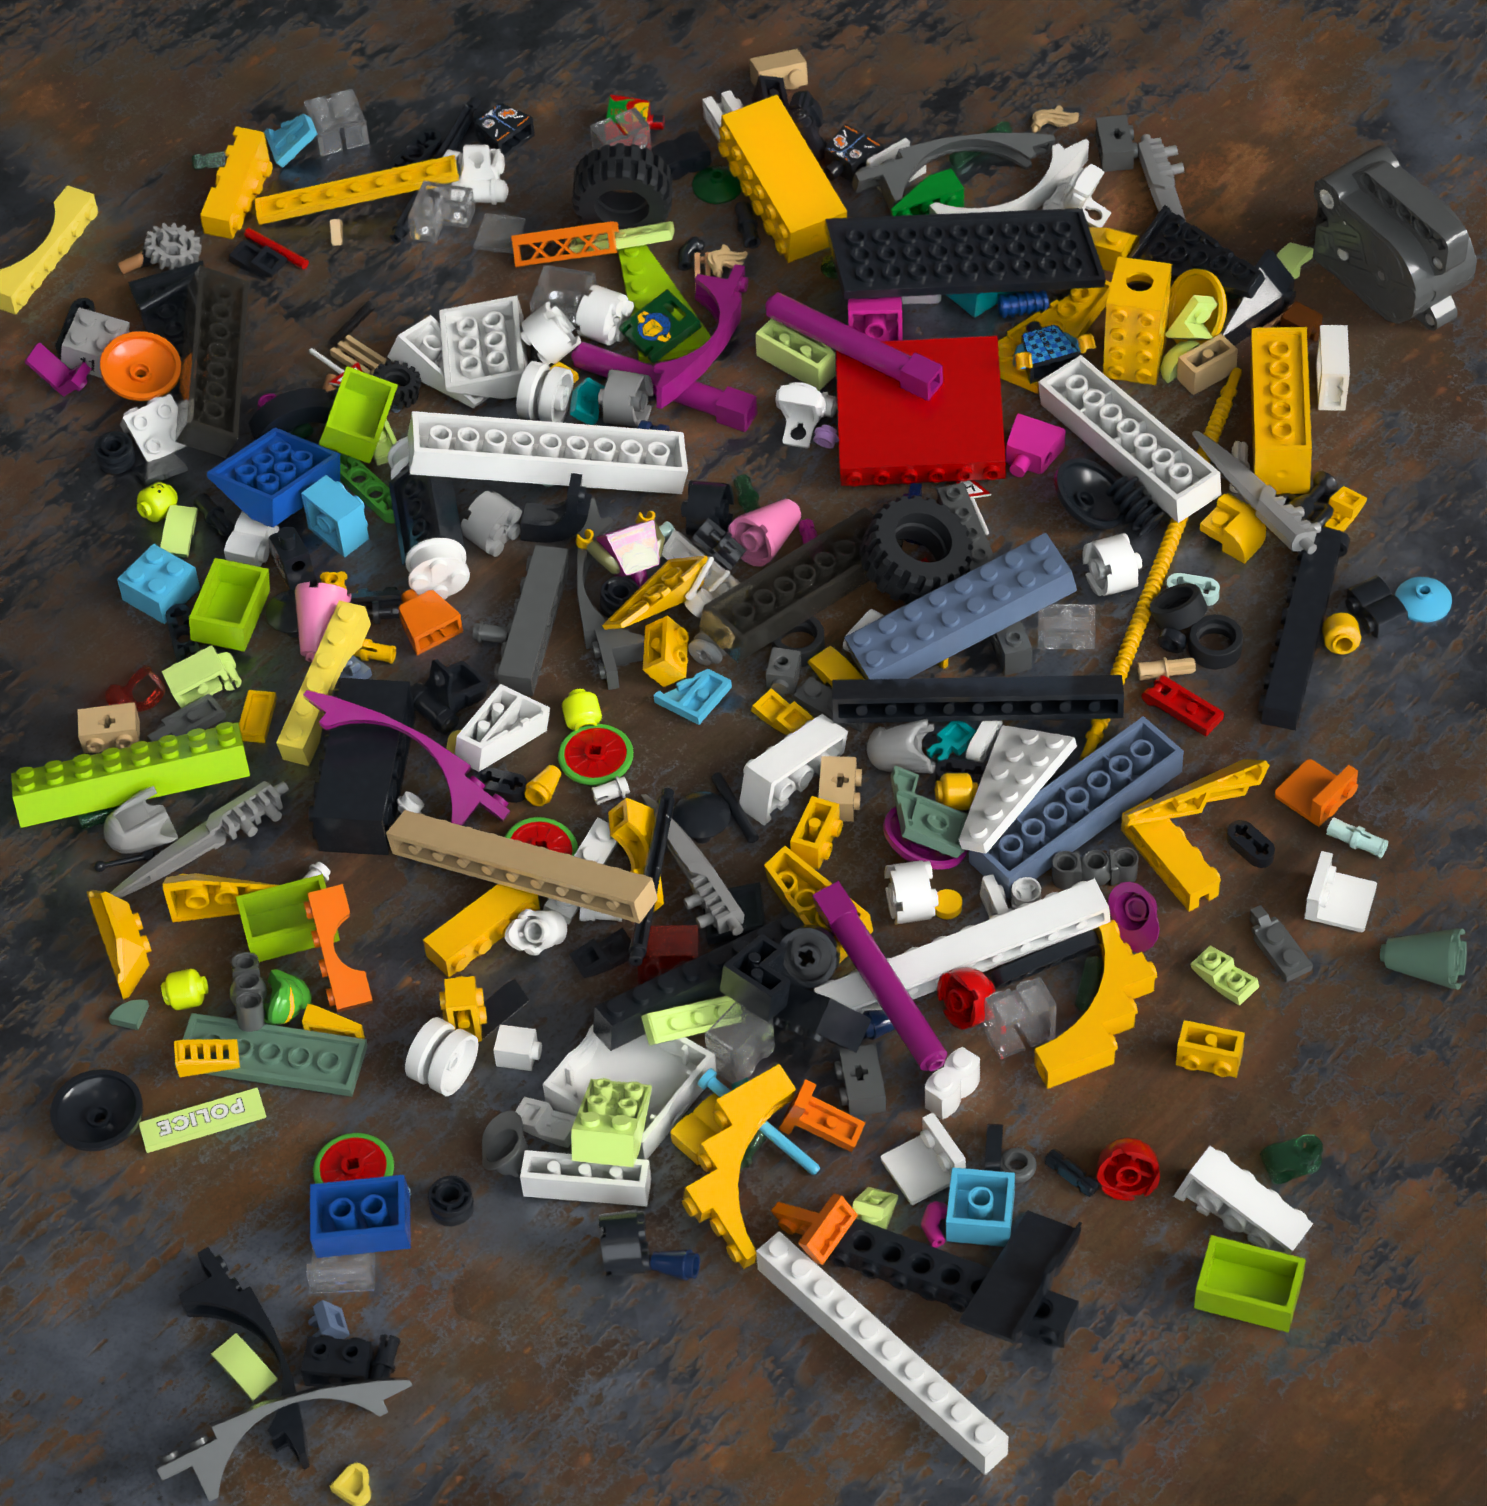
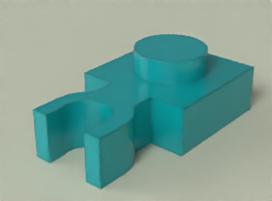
M951 721L937 734L939 743L933 744L926 750L928 758L931 759L938 753L942 754L937 758L939 763L941 760L949 759V755L952 752L960 756L968 748L976 730L964 721Z

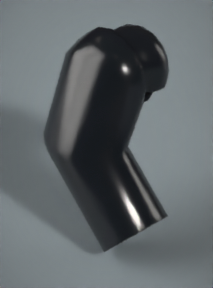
M697 236L690 237L678 250V268L680 270L687 271L691 268V255L693 252L701 253V250H704L705 242Z

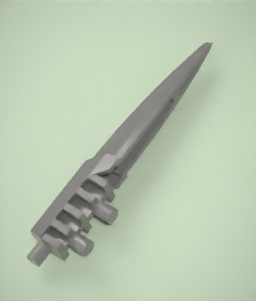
M1145 134L1141 137V142L1137 146L1138 157L1157 209L1160 212L1163 206L1166 205L1173 213L1179 214L1185 219L1174 180V175L1184 173V166L1182 162L1170 165L1168 157L1178 155L1177 146L1164 147L1161 137L1151 139L1149 134Z
M1192 432L1198 444L1221 474L1256 510L1255 516L1292 551L1301 552V550H1305L1308 554L1316 551L1317 546L1314 544L1316 534L1321 532V525L1318 522L1301 521L1305 514L1303 507L1298 506L1294 508L1291 504L1284 505L1286 499L1283 496L1275 497L1276 490L1271 485L1267 486L1227 450L1201 432Z
M263 781L211 813L207 821L185 834L145 863L111 891L110 894L122 898L169 875L211 849L215 848L216 850L224 845L227 836L232 840L236 839V831L242 829L249 837L254 836L258 829L252 821L256 825L262 823L260 816L264 814L274 822L281 819L282 813L279 810L283 808L280 796L289 791L288 786L284 781L273 787L271 784Z
M641 794L644 804L654 809L655 817L657 803L647 794ZM671 818L666 846L693 890L692 896L683 899L687 910L699 905L702 909L705 908L706 914L696 918L700 929L713 924L719 934L731 930L733 935H740L743 932L741 924L744 921V913L700 849Z

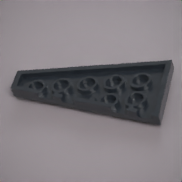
M1166 205L1163 206L1127 257L1172 264V281H1175L1181 274L1191 269L1210 271L1219 279L1225 293L1250 299L1253 298L1266 279L1262 271L1246 260L1235 256L1230 249L1222 247L1217 240L1195 225H1190L1181 215H1176Z
M204 261L128 282L135 304L138 305L202 268L205 269ZM204 280L143 314L139 313L146 332L157 334L168 340L176 348L180 356L181 374L177 384L169 392L171 396L197 388Z

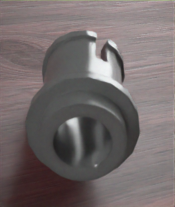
M480 621V623L474 624L473 639L478 640V643H482V640L499 643L507 642L508 626L484 624V621Z

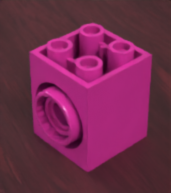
M902 297L848 299L849 327L878 341L903 340Z

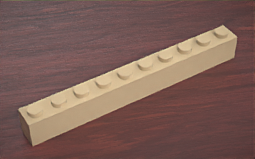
M404 810L386 832L394 855L639 924L658 900L653 879L646 875L625 871L618 867L607 866L592 860H585L570 854L556 852L545 847L534 846L519 840L505 838L494 833L483 832L468 826L465 827L446 820L425 816L421 813Z

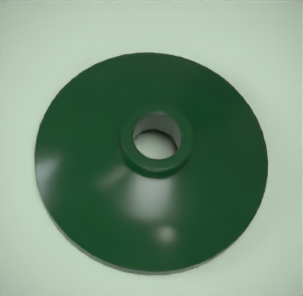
M727 166L707 167L698 172L692 181V189L696 197L710 204L730 202L742 192L740 180L737 176L734 177L730 168Z

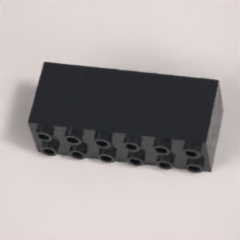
M341 678L340 687L335 689L333 697L382 713L414 729L416 715L409 681ZM365 723L335 727L330 729L329 735H325V757L319 760L320 781H315L314 784L315 804L309 807V822H313L312 835L313 839H317L319 851L389 856L390 844L386 832L396 820L398 810L397 799L401 795L411 737L386 726Z

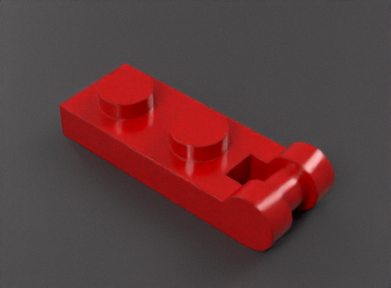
M1160 675L1154 681V686L1147 688L1141 695L1143 701L1149 706H1157L1205 737L1224 718L1222 710L1164 675Z

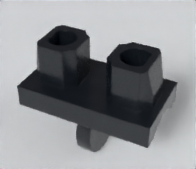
M710 518L705 520L690 539L709 557H713L714 561L722 568L729 571L746 552V549L731 537L732 534L730 532H725Z
M386 587L383 591L372 592L369 589H358L356 593H351V603L365 606L369 620H374L375 625L381 624V619L400 618L398 607L403 602L401 590H398L397 587Z

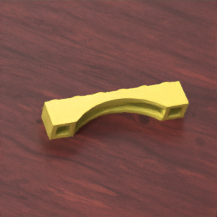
M68 185L54 201L55 219L51 232L45 241L25 259L0 269L1 310L16 315L27 304L31 295L41 286L47 275L55 269L56 264L69 251L75 240L82 235L91 220L95 219L98 208L94 194Z
M338 601L276 742L283 760L310 766L320 743L322 727L319 725V721L325 714L305 700L303 694L306 690L329 696L332 695L342 670L353 654L361 648L371 626L365 606Z

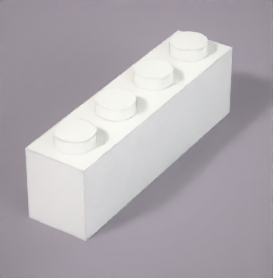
M525 1150L520 1180L523 1197L647 1206L651 1185L649 1160L636 1159L634 1167L572 1161V1154Z

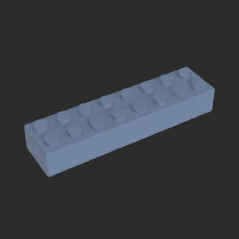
M1044 533L844 638L851 657L865 679H909L1076 592L1077 588L1071 569L1047 533Z
M1144 716L1040 790L986 854L969 850V863L983 876L993 874L997 884L1003 886L1005 896L1008 899L1011 898L1012 885L1016 880L1023 877L1037 879L1052 868V860L1055 854L1061 851H1075L1119 819L1123 812L1135 807L1182 772L1184 751Z

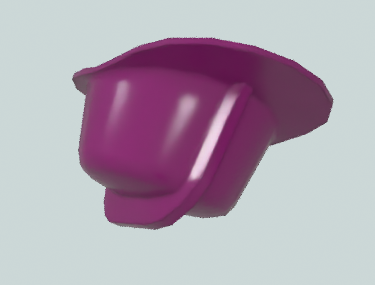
M1128 881L1118 884L1111 891L1108 900L1112 920H1115L1118 925L1121 940L1123 943L1127 942L1132 952H1146L1157 941L1160 930L1156 900L1152 894L1138 883Z

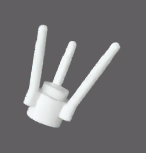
M713 557L708 558L693 586L684 595L687 599L684 602L686 608L698 618H701L703 614L708 617L713 610L750 587V583L746 582L711 604L714 600L711 594L730 575V571L726 570L707 590L701 588L698 591L700 584L714 561Z

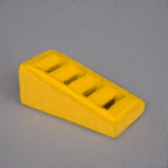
M307 1004L302 1019L304 1030L365 1039L361 1024L316 1005Z
M187 1039L174 1041L175 1063L179 1077L240 1068L237 1039ZM229 1050V1059H223V1051ZM216 1052L217 1059H211V1053ZM204 1054V1059H198V1055Z

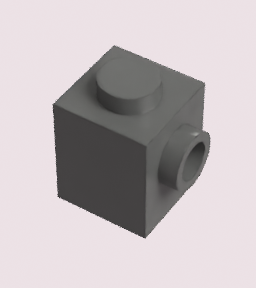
M772 648L766 671L767 691L772 688L778 694H795L802 669L801 651Z

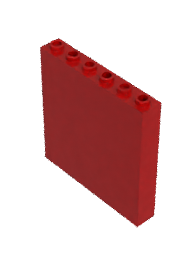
M998 336L880 341L909 356L918 353L942 365L943 384L929 401L902 389L900 381L836 350L841 486L855 487L859 485L1006 479Z

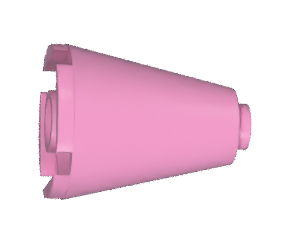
M782 499L736 517L729 525L728 532L732 534L731 537L746 549L741 559L752 566L762 567L769 563L800 521V508L792 500Z
M310 582L300 583L295 587L300 654L305 656L306 661L312 662L338 601L350 603L351 593L347 594L345 588L327 583H318V587L312 588L309 587Z

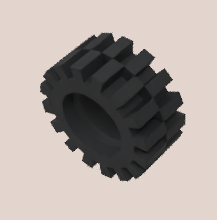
M394 360V364L386 361L385 365L381 363L378 365V368H375L373 376L403 386L397 387L390 409H393V406H397V410H401L403 405L409 408L411 404L414 405L416 403L421 378L418 371L415 372V367L411 366L408 368V363L403 362V365H399V361Z

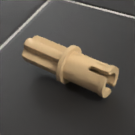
M1163 657V660L1138 662L1137 664L1140 681L1155 679L1160 675L1169 678V676L1192 674L1196 671L1194 658L1167 660L1166 657Z

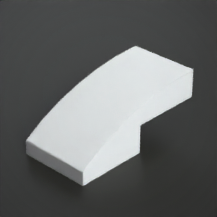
M527 1097L523 1098L515 1111L521 1116L523 1131L547 1142L568 1148L572 1143L571 1129L576 1116L554 1111L548 1102Z

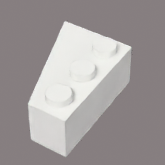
M500 684L457 735L455 755L471 765L472 769L480 772L546 732L550 707Z

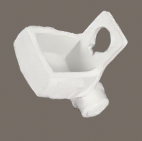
M464 145L463 153L460 154L457 163L458 173L460 174L459 181L452 182L449 195L452 202H461L462 205H466V203H492V205H496L497 202L505 203L508 196V187L505 180H500V174L504 172L505 167L504 155L500 149H489L488 145Z
M1090 164L1086 168H1080L1076 173L1064 178L1062 181L1060 180L1057 189L1051 198L1046 200L1042 210L1083 208L1088 225L1102 228L1111 212L1093 201L1091 196L1100 182L1104 171ZM1085 209L1098 211L1101 219H1091Z
M795 382L789 383V385H781L780 389L776 392L775 400L777 408L782 411L787 421L783 444L809 448L814 428L819 420L824 416L832 418L838 409L837 398L828 395V392L823 391L821 393L814 386L805 383ZM798 423L803 424V428L806 430V435L801 440H795L791 437V431L798 426Z

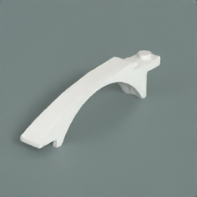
M1084 139L1066 149L1059 143L1052 146V161L1045 177L1036 187L1018 199L985 208H959L935 202L929 205L930 214L1036 210L1046 200L1051 198L1060 180L1062 181L1064 178L1073 175L1088 161L1089 141Z

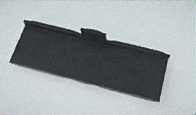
M1027 1210L962 1314L959 1323L1012 1344L1019 1341L1039 1309L1043 1295L1049 1292L1054 1277L1061 1272L1080 1238L1082 1222H1079L1076 1228Z

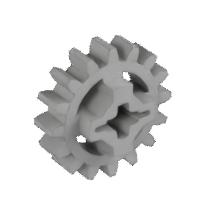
M162 223L161 229L154 226L152 232H147L144 243L145 256L151 257L152 264L160 263V269L167 266L171 270L174 267L189 265L199 260L201 253L200 238L194 237L195 231L193 230L185 231V225L177 228L176 223H172L171 227Z

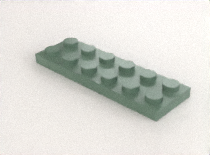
M191 1013L183 1040L237 1039L240 1068L205 1073L206 1075L350 1097L353 1096L368 1047L367 1040L362 1038L264 1024L257 1031L246 1032L238 1027L237 1020L196 1013ZM229 1050L223 1051V1059H229ZM216 1052L211 1053V1059H217ZM204 1054L198 1055V1059H204Z

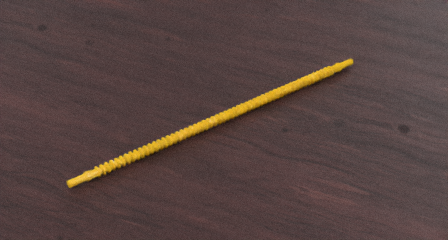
M1237 367L1231 371L1226 385L1221 389V397L1217 399L1214 405V410L1204 432L1205 436L1216 443L1219 441V436H1221L1230 408L1233 406L1232 399L1237 395L1236 387L1242 374V370ZM1199 445L1197 453L1208 463H1211V460ZM1188 517L1179 523L1173 518L1170 519L1163 536V541L1160 543L1158 553L1156 554V559L1153 561L1151 571L1149 572V577L1146 579L1147 583L1144 584L1142 595L1139 597L1137 607L1134 610L1135 613L1132 615L1123 643L1120 645V650L1115 658L1116 662L1113 664L1110 675H1122L1123 685L1137 653L1139 642L1144 635V630L1147 627L1146 624L1149 622L1151 616L1150 604L1161 591L1163 581L1170 568L1172 558L1175 555L1174 552L1177 550ZM1110 719L1091 720L1092 727L1086 733L1087 741L1080 756V761L1096 750L1098 743L1103 740V730L1108 728Z

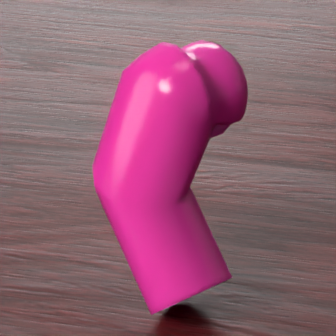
M933 1201L927 1205L921 1221V1228L930 1245L935 1248L942 1246L946 1242L938 1225L940 1220L946 1218L948 1206L938 1201Z

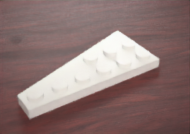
M1002 725L959 837L961 849L986 854L1077 747L1075 738Z

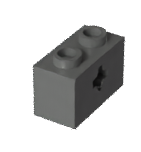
M1127 115L1096 117L1095 138L1102 171L1133 169L1134 158H1138L1137 143H1132V140H1134L1133 125H1128Z
M876 1044L860 1046L857 1053L845 1048L839 1049L840 1061L834 1062L836 1079L843 1080L844 1087L839 1088L841 1105H847L848 1112L852 1116L886 1112V1095Z

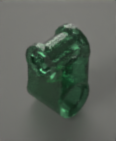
M1306 1134L1282 1143H1274L1264 1148L1260 1153V1157L1271 1182L1277 1185L1284 1184L1292 1179L1317 1172L1322 1164L1323 1144L1315 1135Z

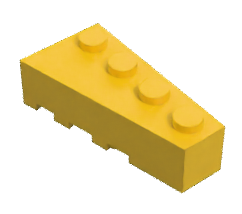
M235 127L233 136L236 140L233 146L228 145L225 155L228 156L224 168L219 167L216 174V188L211 187L200 214L204 234L233 239L236 232L242 228L247 212L252 210L253 201L257 194L261 193L266 178L272 173V162L269 160L265 134L261 131Z
M784 846L764 864L769 884L790 913L793 912L805 925H817L829 931L815 909L812 895L832 885V883ZM851 899L856 907L858 916L871 934L873 927L870 914ZM834 936L840 946V964L848 955L836 936Z

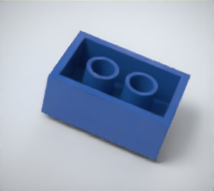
M396 1175L310 1184V1241L316 1257L324 1258L411 1249L410 1192L405 1176Z

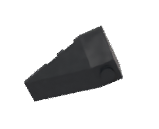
M1270 249L1266 250L1255 265L1257 269L1262 271L1266 279L1252 299L1240 296L1237 310L1231 309L1220 332L1234 346L1250 336L1252 328L1263 327L1279 316L1287 305L1290 306L1295 299V279Z

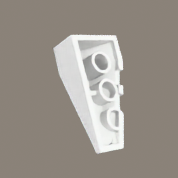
M431 315L397 336L388 358L393 362L394 360L399 361V365H403V362L408 363V368L411 366L415 367V372L418 371L420 373L421 382L472 408L490 398L446 391L441 326Z

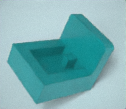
M590 378L582 381L572 391L570 415L588 425H594L598 421L599 391L602 388L605 389V386Z

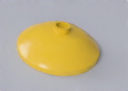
M1204 269L1188 270L1181 274L1170 288L1168 330L1193 295L1211 296L1218 305L1204 325L1214 338L1220 334L1226 319L1227 301L1223 286L1219 279L1210 271ZM1173 339L1177 344L1182 340L1184 342L1188 341L1186 339ZM1193 339V340H1195L1196 342L1200 343V345H1201V344L1207 342V341L1210 340V339Z

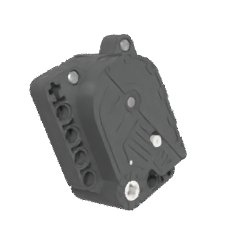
M1378 145L1314 182L1313 195L1318 202L1313 258L1320 265L1338 278L1350 291H1353L1372 310L1390 322L1399 324L1415 317L1428 329L1435 331L1457 318V308L1451 295L1468 286L1475 277L1477 258L1465 226L1457 215L1443 201L1405 171L1400 163H1398L1391 149Z

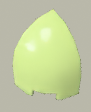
M1189 339L1186 342L1182 340L1164 355L1160 371L1162 378L1167 383H1170L1177 377L1178 357L1198 347L1200 343L1193 339Z

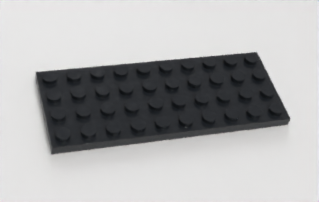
M1083 208L825 219L824 228L843 299L1101 288L1105 286L1106 282Z

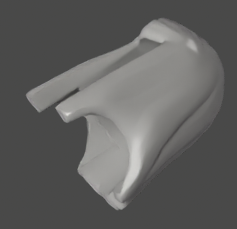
M923 719L887 730L885 727L878 726L870 734L867 741L866 751L870 762L877 769L886 772H892L894 766H898L913 773L933 774L937 763L927 758L923 753L922 739L927 733L934 731V724H928V719Z
M154 786L137 792L106 818L104 837L107 844L113 850L124 854L140 853L161 845L174 843L178 840V835L163 805L148 804L145 801L157 794Z

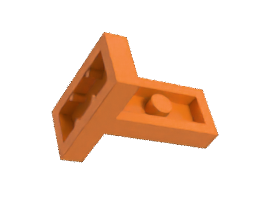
M805 1079L790 1102L778 1130L789 1135L796 1125L852 1152L866 1122L813 1097L812 1094L816 1084Z
M835 1193L832 1194L820 1213L782 1202H777L771 1210L779 1220L778 1226L783 1231L791 1235L794 1233L803 1235L798 1244L815 1263L821 1265L825 1263L858 1216L844 1197Z

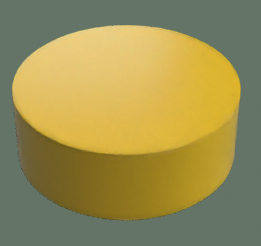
M951 889L937 892L939 905L935 907V915L946 920L956 918L962 911V897L960 894Z

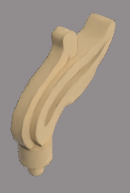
M1059 105L1055 109L1036 111L1032 117V133L1040 131L1042 125L1045 124L1066 127L1068 124L1078 121L1079 113L1063 112V108Z
M722 244L720 250H715L708 254L706 261L711 267L713 275L721 278L723 274L722 266L733 268L735 264L743 265L748 253L747 251L732 252L727 245Z

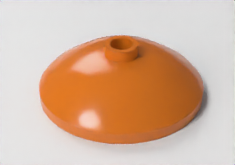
M130 332L116 337L105 347L100 359V372L105 384L117 395L135 401H148L164 396L175 387L181 374V360L176 348L165 338L150 332Z

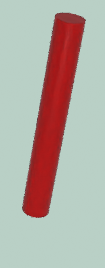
M251 228L246 229L244 233L246 238L262 247L268 246L286 257L287 261L302 269L307 268L309 264L307 259Z

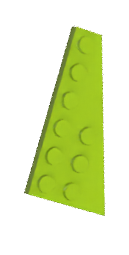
M646 244L618 249L626 296L629 301L634 303L633 312L630 317L667 289L697 317ZM674 308V312L671 314L680 321L684 317ZM700 321L702 327L657 362L678 359L688 355L703 346L712 336ZM637 350L639 361L652 363L648 357L643 356Z

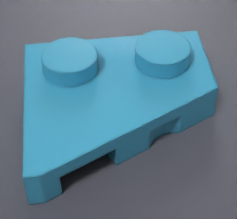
M305 114L295 117L292 121L281 123V128L274 131L269 128L264 132L275 162L281 167H284L290 160L294 159L317 135L312 119Z
M706 669L697 673L693 678L684 679L676 683L677 688L665 694L661 691L656 692L653 695L654 702L700 725L732 688V683L730 679L710 669Z

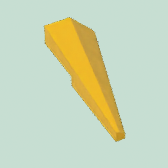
M1242 759L1123 814L1122 819L1127 826L1202 813L1207 802L1245 796L1250 786L1261 784L1270 765L1266 760Z

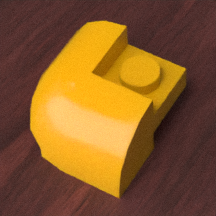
M1230 493L1217 499V507L1200 523L1201 532L1222 543L1223 552L1244 564L1261 548L1266 538V526L1255 516L1256 510Z

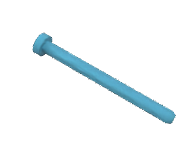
M710 1068L700 1078L697 1085L703 1090L708 1087L719 1097L730 1092V1089L715 1078L717 1072ZM768 1121L759 1129L762 1134L812 1175H816L819 1172V1164Z

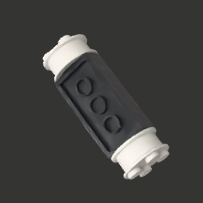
M407 436L397 441L388 452V463L392 468L389 488L402 565L406 566L410 572L408 576L409 586L418 595L434 590L443 599H446L448 596L463 589L470 577L469 568L465 564L466 551L464 549L452 477L410 474Z

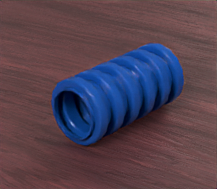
M1040 290V292L1032 291L1031 293L1024 291L1023 294L1016 292L1014 296L1009 293L1007 297H1004L1002 294L998 298L999 314L1003 319L1007 318V315H1010V317H1015V314L1023 316V313L1031 315V312L1037 313L1041 310L1044 312L1049 308L1048 295L1045 290Z

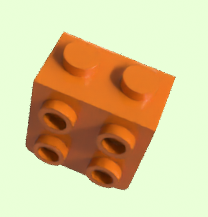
M1308 759L1275 790V798L1320 827L1329 817L1336 813L1338 808L1347 799H1350L1355 794L1358 788V770L1348 765L1341 773L1335 775L1316 761Z

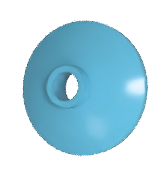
M1429 577L1408 579L1399 585L1395 596L1403 603L1408 612L1407 618L1421 623L1440 620L1447 615L1452 604V596L1448 588L1440 581Z

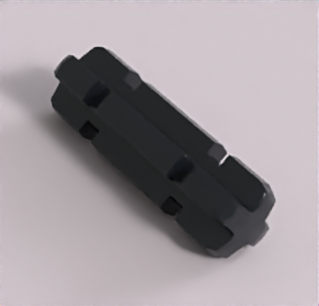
M1052 1149L1045 1157V1164L1053 1170L1058 1169L1057 1173L1076 1188L1081 1187L1080 1191L1086 1196H1093L1099 1189V1181L1091 1175L1087 1177L1086 1171L1069 1158L1064 1159V1154L1059 1150Z

